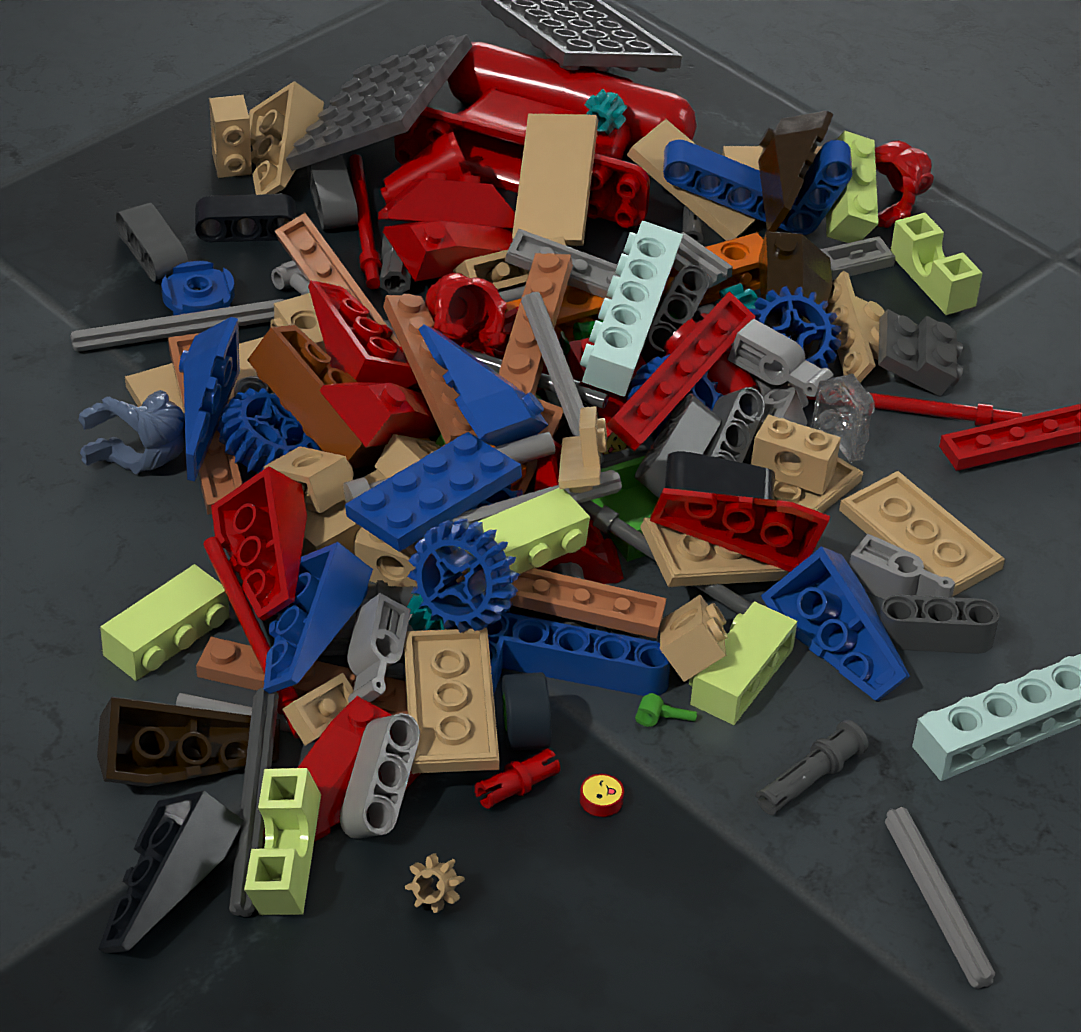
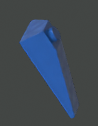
M229 317L196 335L189 351L184 350L180 358L179 372L184 373L187 480L195 481L222 416L221 413L228 402L240 373L238 318Z
M425 324L419 328L434 360L442 368L448 370L443 375L446 384L451 388L453 387L460 395L455 401L480 440L494 446H500L537 435L548 426L541 415L544 408L532 393H524L441 332Z
M339 542L301 557L295 601L277 612L276 620L269 624V634L275 638L274 645L267 652L263 689L269 694L298 684L368 594V583L373 569Z
M821 546L761 595L768 608L798 621L795 635L798 640L809 647V650L818 657L831 664L841 675L875 701L879 702L910 677L863 585L842 554Z

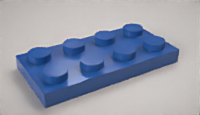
M466 432L346 503V515L349 519L400 552L422 539L429 529L439 527V524L444 521L453 520L522 478L521 464L471 433Z

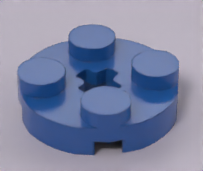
M191 261L179 264L173 268L171 276L166 278V275L164 276L161 283L163 302L173 311V316L231 307L230 304L235 296L232 274L224 267L223 272L213 269V263L207 261Z

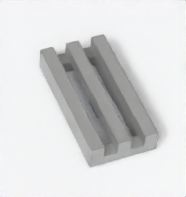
M681 233L683 237L672 266L673 268L680 271L687 265L701 267L709 277L708 289L732 277L733 266L686 233Z
M880 236L820 249L830 257L832 280H835L842 271L847 272L849 276L892 267L895 262V255Z

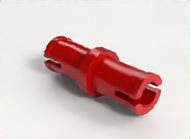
M548 748L544 749L541 753L521 763L513 761L504 767V771L476 783L475 794L477 798L489 791H493L486 798L480 800V804L484 808H491L515 794L522 796L530 792L533 785L550 776L559 774L560 762L558 759L543 766L548 762L547 760L556 756L555 753Z

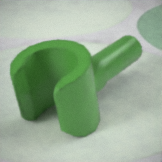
M649 693L642 698L635 720L647 727L656 725L660 716L695 722L697 711L664 705L660 696Z

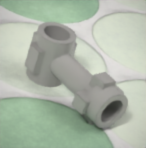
M294 261L284 263L272 270V281L277 289L288 290L294 288L301 295L310 293L308 288L309 282Z

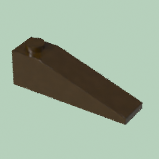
M822 111L782 118L774 130L768 127L762 136L759 146L763 150L758 164L767 232H776L791 210L804 182L803 177L815 159L816 154L814 152L818 145L816 141L819 143L823 141L833 113Z
M765 233L759 255L761 298L766 300L768 291L772 289L780 295L782 287L785 286L789 288L791 295H794L795 290L802 286L804 297L808 298L811 292H816L817 296L814 302L819 305L822 301H828L832 289L830 257L802 234ZM779 312L771 315L765 320L764 325L770 328L780 326L779 321L782 318V313ZM798 314L799 318L806 323H811L804 316ZM787 330L785 335L787 337L791 336L790 339L796 341L797 335L794 334L792 336L793 332ZM814 340L810 344L803 345L805 359L808 358Z
M111 697L101 713L99 721L97 758L105 782L149 787L244 769L246 767L251 715ZM276 719L272 763L279 760L280 719Z

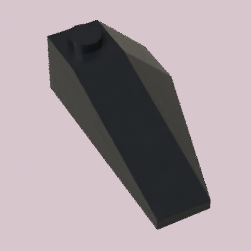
M205 791L159 800L134 847V850L140 853L138 863L135 867L127 869L122 882L129 886L127 894L120 898L113 906L98 949L105 954L130 950L209 872L232 852L238 841L237 833L244 820Z

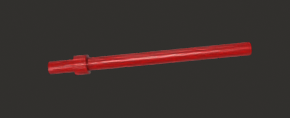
M355 154L349 158V165L358 211V228L362 249L359 257L362 272L365 273L367 287L377 289L380 287L379 271L382 268L381 257L375 248L363 160L360 155Z
M825 387L815 397L806 395L808 400L975 421L977 426L1022 417L1021 412L993 409V405L978 403L977 407L830 387Z
M210 537L204 541L203 546L265 675L266 656L270 646L217 537ZM290 686L276 691L279 696L277 712L284 715L294 738L298 739L300 737L282 710L293 701L299 699L295 688Z

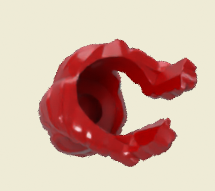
M891 141L875 148L876 169L879 173L886 175L895 191L903 194L901 201L878 213L879 227L889 228L896 220L910 217L912 205H914L916 199L915 196L925 193L933 183L934 177L931 174L932 160L924 151L911 147L904 141Z
M449 273L439 278L436 284L428 289L425 305L434 321V328L452 340H460L473 334L485 324V327L479 331V339L484 347L498 349L505 342L506 335L503 334V328L505 324L504 313L507 305L493 283L478 277L468 278L461 273Z

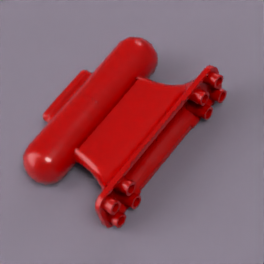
M471 42L472 47L447 79L452 95L469 107L457 113H448L426 106L407 132L395 136V157L399 163L405 164L444 133L453 130L473 176H479L481 183L492 184L495 187L518 193L528 113L586 114L589 109L584 104L592 95L596 96L601 89H604L606 93H617L622 98L624 105L627 106V109L622 113L627 120L619 129L615 128L609 135L605 131H597L587 216L592 219L603 218L614 221L621 227L629 228L640 225L647 216L650 178L642 167L622 161L625 150H630L633 145L665 119L691 141L693 140L697 124L695 112L691 105L678 94L637 84L629 78L585 66H580L579 70H567L561 68L560 63L551 58L544 59L484 42Z

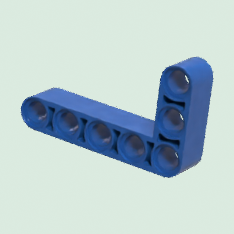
M673 140L665 146L663 174L667 182L766 222L759 170L685 140ZM831 140L821 147L803 177L804 182L791 210L779 228L802 235H808L817 229L851 180V148L847 143L841 140Z
M506 612L502 614L503 616H501L499 621L494 624H488L485 627L488 630L493 696L502 669L524 673L542 672L549 678L641 696L649 693L659 696L665 693L669 687L671 664L660 650V642Z

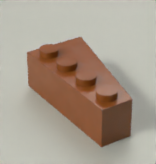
M296 325L271 327L247 359L256 370L258 378L272 389L279 398L280 404L292 413L302 425L304 433L313 439L324 452L346 456L353 469L375 465L386 444L365 447L319 391L323 385L357 381L347 372L332 368L329 365L331 357Z

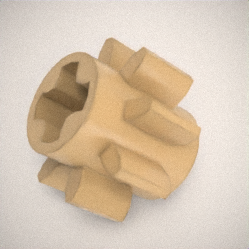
M434 853L426 858V867L418 862L411 865L410 870L416 876L411 883L405 885V889L413 890L417 898L414 904L415 907L423 903L431 904L433 912L437 913L443 909L444 900L453 904L460 899L454 889L465 878L456 875L453 869L454 859L447 863H439L438 857ZM433 875L437 876V878L439 879L436 887L438 888L437 891L433 890L431 887L433 883V878L431 876Z

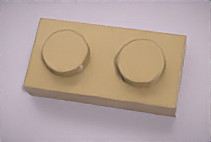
M341 673L282 709L305 746L319 738L330 722L349 704L348 697L353 693L354 689L344 673Z

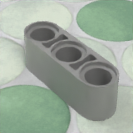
M399 713L374 719L367 724L364 730L340 811L341 827L345 834L351 838L361 839L387 834L395 826L420 739L419 726L416 720L409 714ZM390 730L393 734V740L391 739ZM378 771L381 772V781L379 779ZM367 811H368L369 816H370V824H369V822L367 821V816H366Z

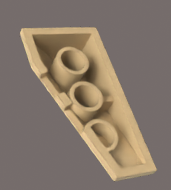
M295 81L252 108L249 112L250 140L253 148L251 162L256 165L253 173L256 195L276 194L286 187L295 170L292 171L286 158L294 149V143L307 134L306 129L319 120L318 114L323 111L324 102Z

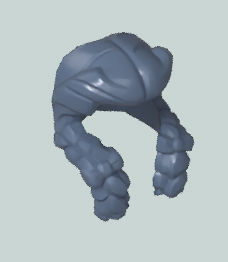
M162 390L149 395L140 407L124 401H118L109 396L102 399L103 403H96L92 408H86L79 414L78 420L84 430L94 428L108 419L119 416L138 432L145 447L144 453H137L117 437H112L109 441L104 438H98L95 442H89L81 448V460L87 466L97 461L106 460L111 463L115 462L124 469H130L134 474H139L142 471L161 467L178 457L183 451L185 444L184 413L179 406L169 401L168 394Z

